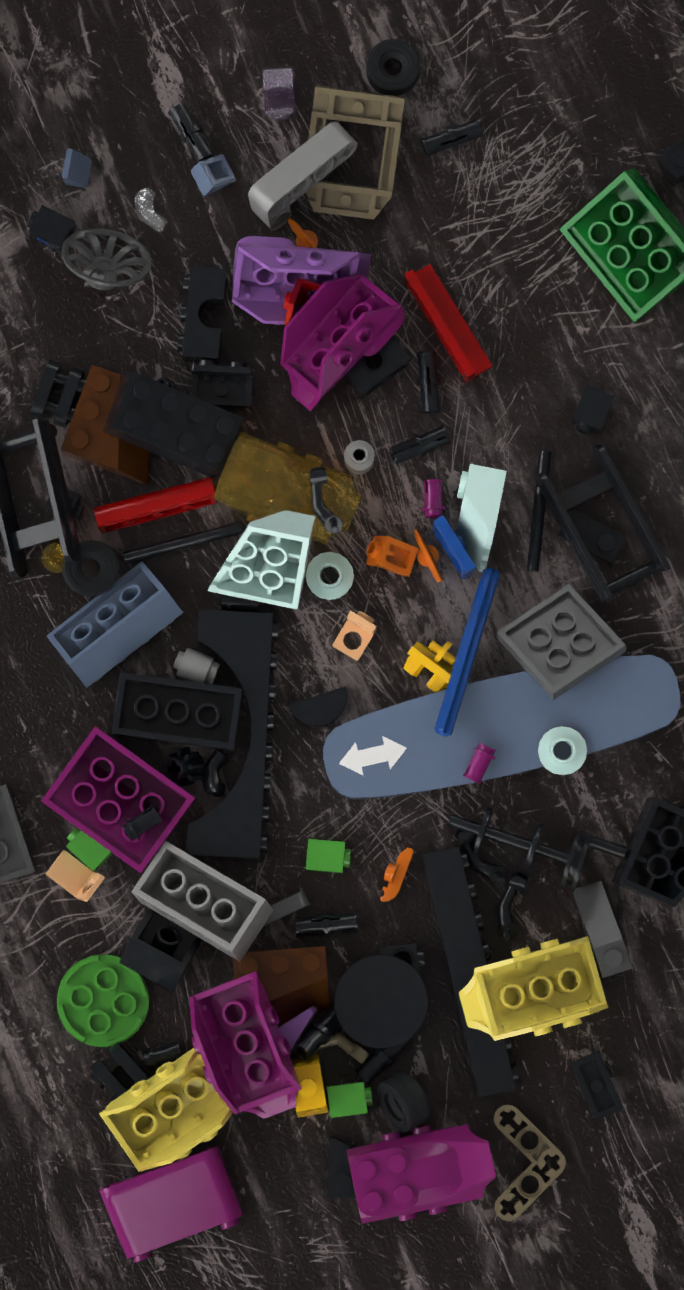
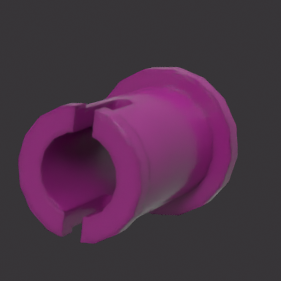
M430 479L423 481L425 507L422 508V512L425 513V518L436 519L446 511L442 499V480Z
M479 743L477 748H473L475 753L463 776L481 784L491 759L495 760L496 758L494 757L496 750Z

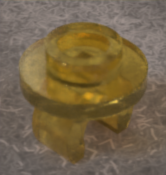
M52 543L44 549L42 563L48 571L61 573L64 560L60 543Z

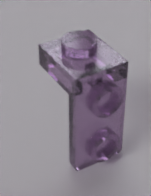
M292 66L262 68L265 115H271V118L275 120L289 118V114H295Z

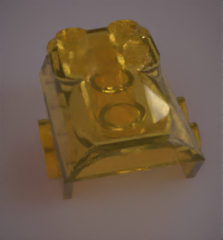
M241 432L221 474L214 495L215 500L246 515V521L249 523L284 510L315 516L311 541L327 545L329 538L334 534L329 533L312 510L309 476L312 468L324 467L327 473V484H322L324 503L327 508L343 521V528L340 532L348 531L361 500V496L356 492L352 483L354 477L323 465V460L314 455L306 453L305 457L295 454L293 453L295 449L285 443L278 442L276 446Z

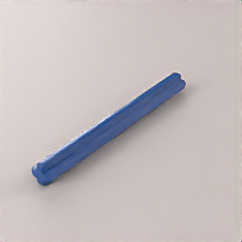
M487 568L482 571L435 725V732L441 736H451L454 730L500 578V572L493 568Z

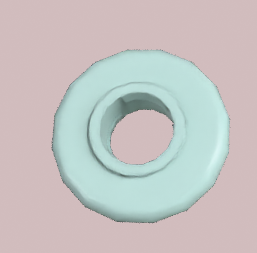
M334 552L321 553L314 557L307 566L305 575L307 585L312 593L319 598L327 600L337 599L345 595L351 588L354 579L353 568L349 561L341 554ZM327 567L335 568L339 574L337 582L330 585L324 583L320 576L323 569Z
M560 726L550 729L543 735L539 742L538 754L541 763L547 770L554 774L567 775L581 768L586 760L587 747L585 740L579 732L570 727ZM561 741L567 742L572 750L570 757L564 760L556 758L553 752L554 746Z

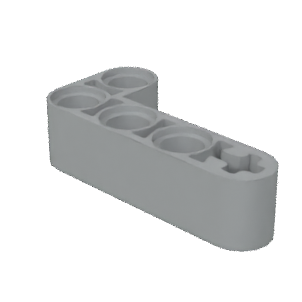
M338 122L329 123L253 184L248 192L252 211L272 231L280 229L287 223V218L291 216L290 204L348 159L356 150L358 143Z

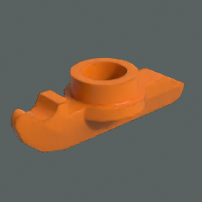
M287 218L292 232L297 235V247L317 248L318 238L316 234L310 230H303L297 222Z
M415 529L414 537L419 547L417 560L420 565L429 567L434 579L439 583L444 579L436 564L439 559L438 550L432 545H427L422 535Z
M407 847L402 851L395 864H388L384 880L389 883L387 888L384 886L382 888L384 891V896L380 898L382 902H389L399 893L414 853L412 848Z

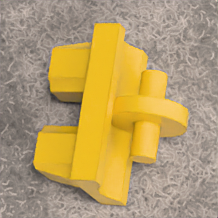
M433 640L427 648L417 641L407 653L410 656L404 665V670L417 677L423 668L426 667L434 673L426 684L428 688L433 692L445 690L453 670L451 665L456 660V657L448 652L453 644L447 641L442 647Z

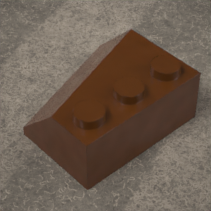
M92 365L63 441L61 451L64 456L149 485L150 452L102 432L123 375Z
M325 946L246 952L240 962L233 958L234 979L255 971L257 972L270 1004L278 1014V1028L313 1005L318 1010L316 1014L329 1009L330 1001Z

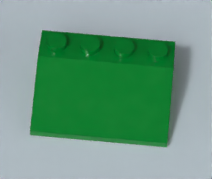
M636 168L626 170L559 229L633 322L638 321L684 284V228Z

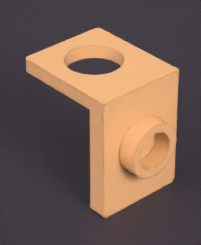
M350 611L346 623L332 646L358 661L377 630V626L373 624L374 619L361 611H358L357 614ZM356 632L360 635L362 642L357 649L351 650L344 645L343 640L347 633Z
M65 850L60 853L46 872L49 878L76 899L85 902L90 899L105 878L102 874L91 871Z

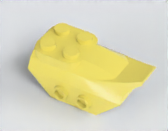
M588 936L559 944L558 939L540 943V950L531 952L529 947L511 951L512 958L474 968L472 979L459 992L467 1026L488 1033L494 1041L534 1031L535 1036H540L553 1032V1025L562 1023L563 1028L581 1024L580 1017L607 1009L608 1005Z
M194 1048L174 1062H167L161 1065L156 1070L154 1076L148 1080H141L135 1083L128 1091L110 1102L105 1110L99 1113L138 1172L186 1158L196 1145L213 1139L217 1135L218 1130L225 1125L233 1113L214 1090L213 1085L206 1080L203 1071L204 1061L201 1054H198Z

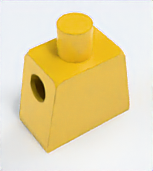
M319 1054L311 1056L306 1061L300 1058L291 1059L302 1087L301 1090H298L295 1108L298 1118L328 1113Z

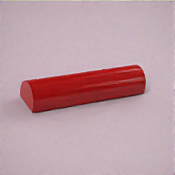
M207 477L94 507L93 509L100 533L105 534L217 504L218 501L212 479Z

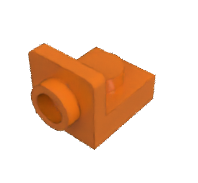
M375 536L367 548L366 565L380 567L401 576L410 577L418 548L389 536Z

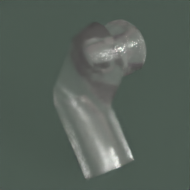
M144 188L137 192L134 199L137 217L160 233L165 227L167 220L154 211L153 201L155 193L149 188Z

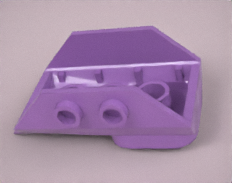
M244 237L237 242L235 248L232 303L263 324L285 325L287 312L286 309H283L287 291H293L298 278L323 284L328 280L361 273L368 279L372 254L297 247L293 241L281 237ZM311 290V291H309V292H308L309 298H311V296H312L317 290ZM299 305V307H298V309H297V312H298L303 306Z

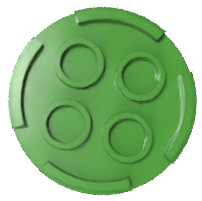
M104 954L84 958L74 964L61 980L57 994L59 1018L65 1029L82 1043L95 1047H111L117 1042L121 1044L139 1031L147 1017L150 1001L145 979L141 974L119 963L120 957Z

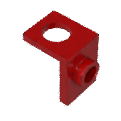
M301 278L297 279L293 291H287L283 304V309L287 310L285 326L295 316L299 305L303 306L310 299L308 292L318 290L322 284Z

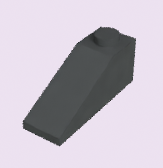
M602 881L576 888L573 896L586 936H588L600 978L632 969L622 935Z

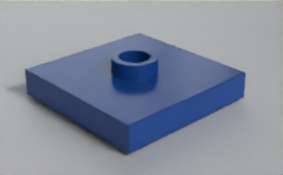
M443 515L435 519L432 532L461 578L465 580L474 574L476 568L466 552L468 547L460 534L455 535Z

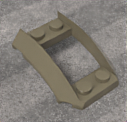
M315 86L309 139L327 125V119L386 127L378 188L319 181L306 192L314 212L374 220L392 198L405 98L395 95L337 89L328 86Z

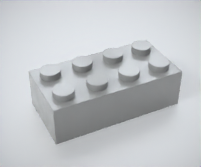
M167 841L163 843L132 890V894L140 903L239 962L273 912L266 899Z

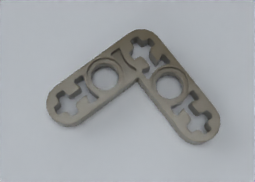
M504 1104L499 1106L494 1112V1124L531 1161L498 1195L494 1203V1209L499 1218L505 1221H513L563 1172L566 1161L562 1152L515 1106ZM503 1110L507 1113L511 1110L514 1111L513 1120L519 1126L522 1121L527 1123V1126L518 1131L515 1138L510 1135L515 1130L509 1124L504 1126L500 1124L502 1120L500 1113ZM532 1131L538 1136V1144L533 1149H526L521 1145V1136L525 1132ZM546 1155L551 1157L558 1155V1169L549 1168L544 1173L546 1176H549V1179L544 1182L540 1174L532 1170V1168L538 1165V1168L541 1170L546 1165L544 1160ZM531 1175L537 1178L539 1186L534 1193H526L522 1190L521 1181L524 1177ZM516 1187L519 1194L528 1200L522 1204L519 1199L513 1205L516 1210L513 1214L510 1212L502 1214L500 1212L503 1208L501 1201L503 1199L508 1202L511 1201L516 1195L510 1191Z

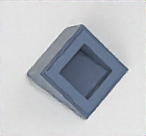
M69 148L65 156L62 173L65 185L86 188L88 186L92 161L89 157Z
M223 154L199 161L191 169V174L203 196L209 195L236 181Z

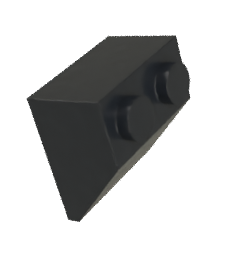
M149 908L130 938L119 963L174 992L200 946L202 939Z

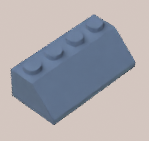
M141 561L119 578L107 591L96 596L50 632L47 638L86 688H88L94 682L100 680L104 674L118 663L124 661L127 656L141 645L147 643L164 627L171 624L183 611Z

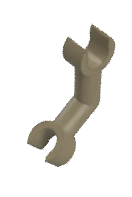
M341 1032L332 1033L331 1040L327 1044L321 1045L313 1054L315 1055L320 1049L338 1045L361 1064L369 1056L368 1052Z

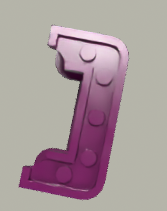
M219 1144L205 1148L197 1154L188 1155L182 1160H176L170 1164L131 1178L129 1177L122 1182L106 1185L99 1190L126 1259L133 1257L134 1262L151 1257V1250L215 1226L221 1225L222 1230L239 1224L238 1218L244 1214Z

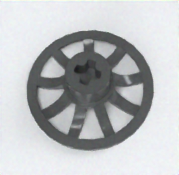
M89 228L71 234L63 242L61 254L65 265L78 277L86 280L90 286L99 290H111L114 287L136 284L142 281L151 269V257L147 249L139 241L122 232L103 228ZM96 236L109 237L105 253H102ZM86 237L90 241L92 252L87 246L77 240ZM117 239L128 243L115 256H112ZM70 247L76 248V249H78L83 255H81V254H72V255H69V248H70ZM133 251H138L142 258L132 257L124 260ZM82 262L86 264L87 268L82 272L73 263ZM136 264L143 266V269L138 274L134 269L128 266ZM121 273L127 274L131 278L117 281L118 275Z

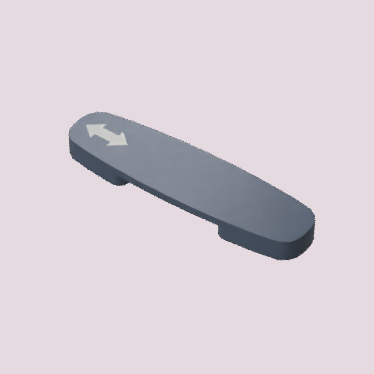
M654 655L619 656L554 700L549 697L527 671L467 684L451 736L445 737L435 732V725L446 690H442L363 715L335 727L324 743L323 760L332 788L341 796L349 799L385 798L472 784L476 782L464 777L463 773H465L475 753L473 748H477L479 743L496 750L494 754L496 758L495 760L491 759L481 781L542 768L544 766L538 754L539 742L550 729L560 726L570 727L579 732L585 740L587 747L586 755L598 753L639 739L668 726L677 716L681 706L680 690L672 667L665 660ZM564 741L558 742L553 748L554 755L560 760L567 759L572 754L570 745Z

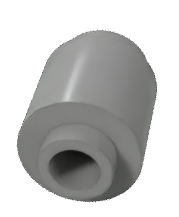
M357 440L351 442L346 447L344 463L351 473L362 475L372 469L375 457L372 446L365 441ZM356 452H362L365 454V458L363 460H356L353 455Z
M187 647L185 653L179 651L173 668L178 670L176 674L178 677L191 682L213 685L221 664L215 662V658Z

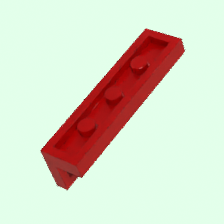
M431 264L415 273L413 269L405 273L404 282L464 381L467 383L491 369L492 364Z

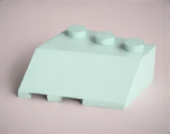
M470 464L468 472L462 471L457 498L462 499L455 535H461L468 547V550H466L477 570L482 572L486 569L507 471Z
M284 510L250 522L210 584L208 591L298 609L315 516Z

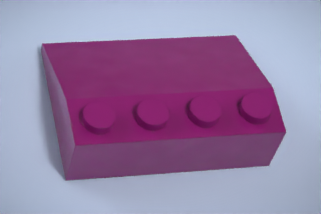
M95 726L41 802L139 873H142L197 799ZM150 805H153L163 822L158 823L140 835V840L136 838L131 841L122 827L126 823L125 819L131 820L149 808Z

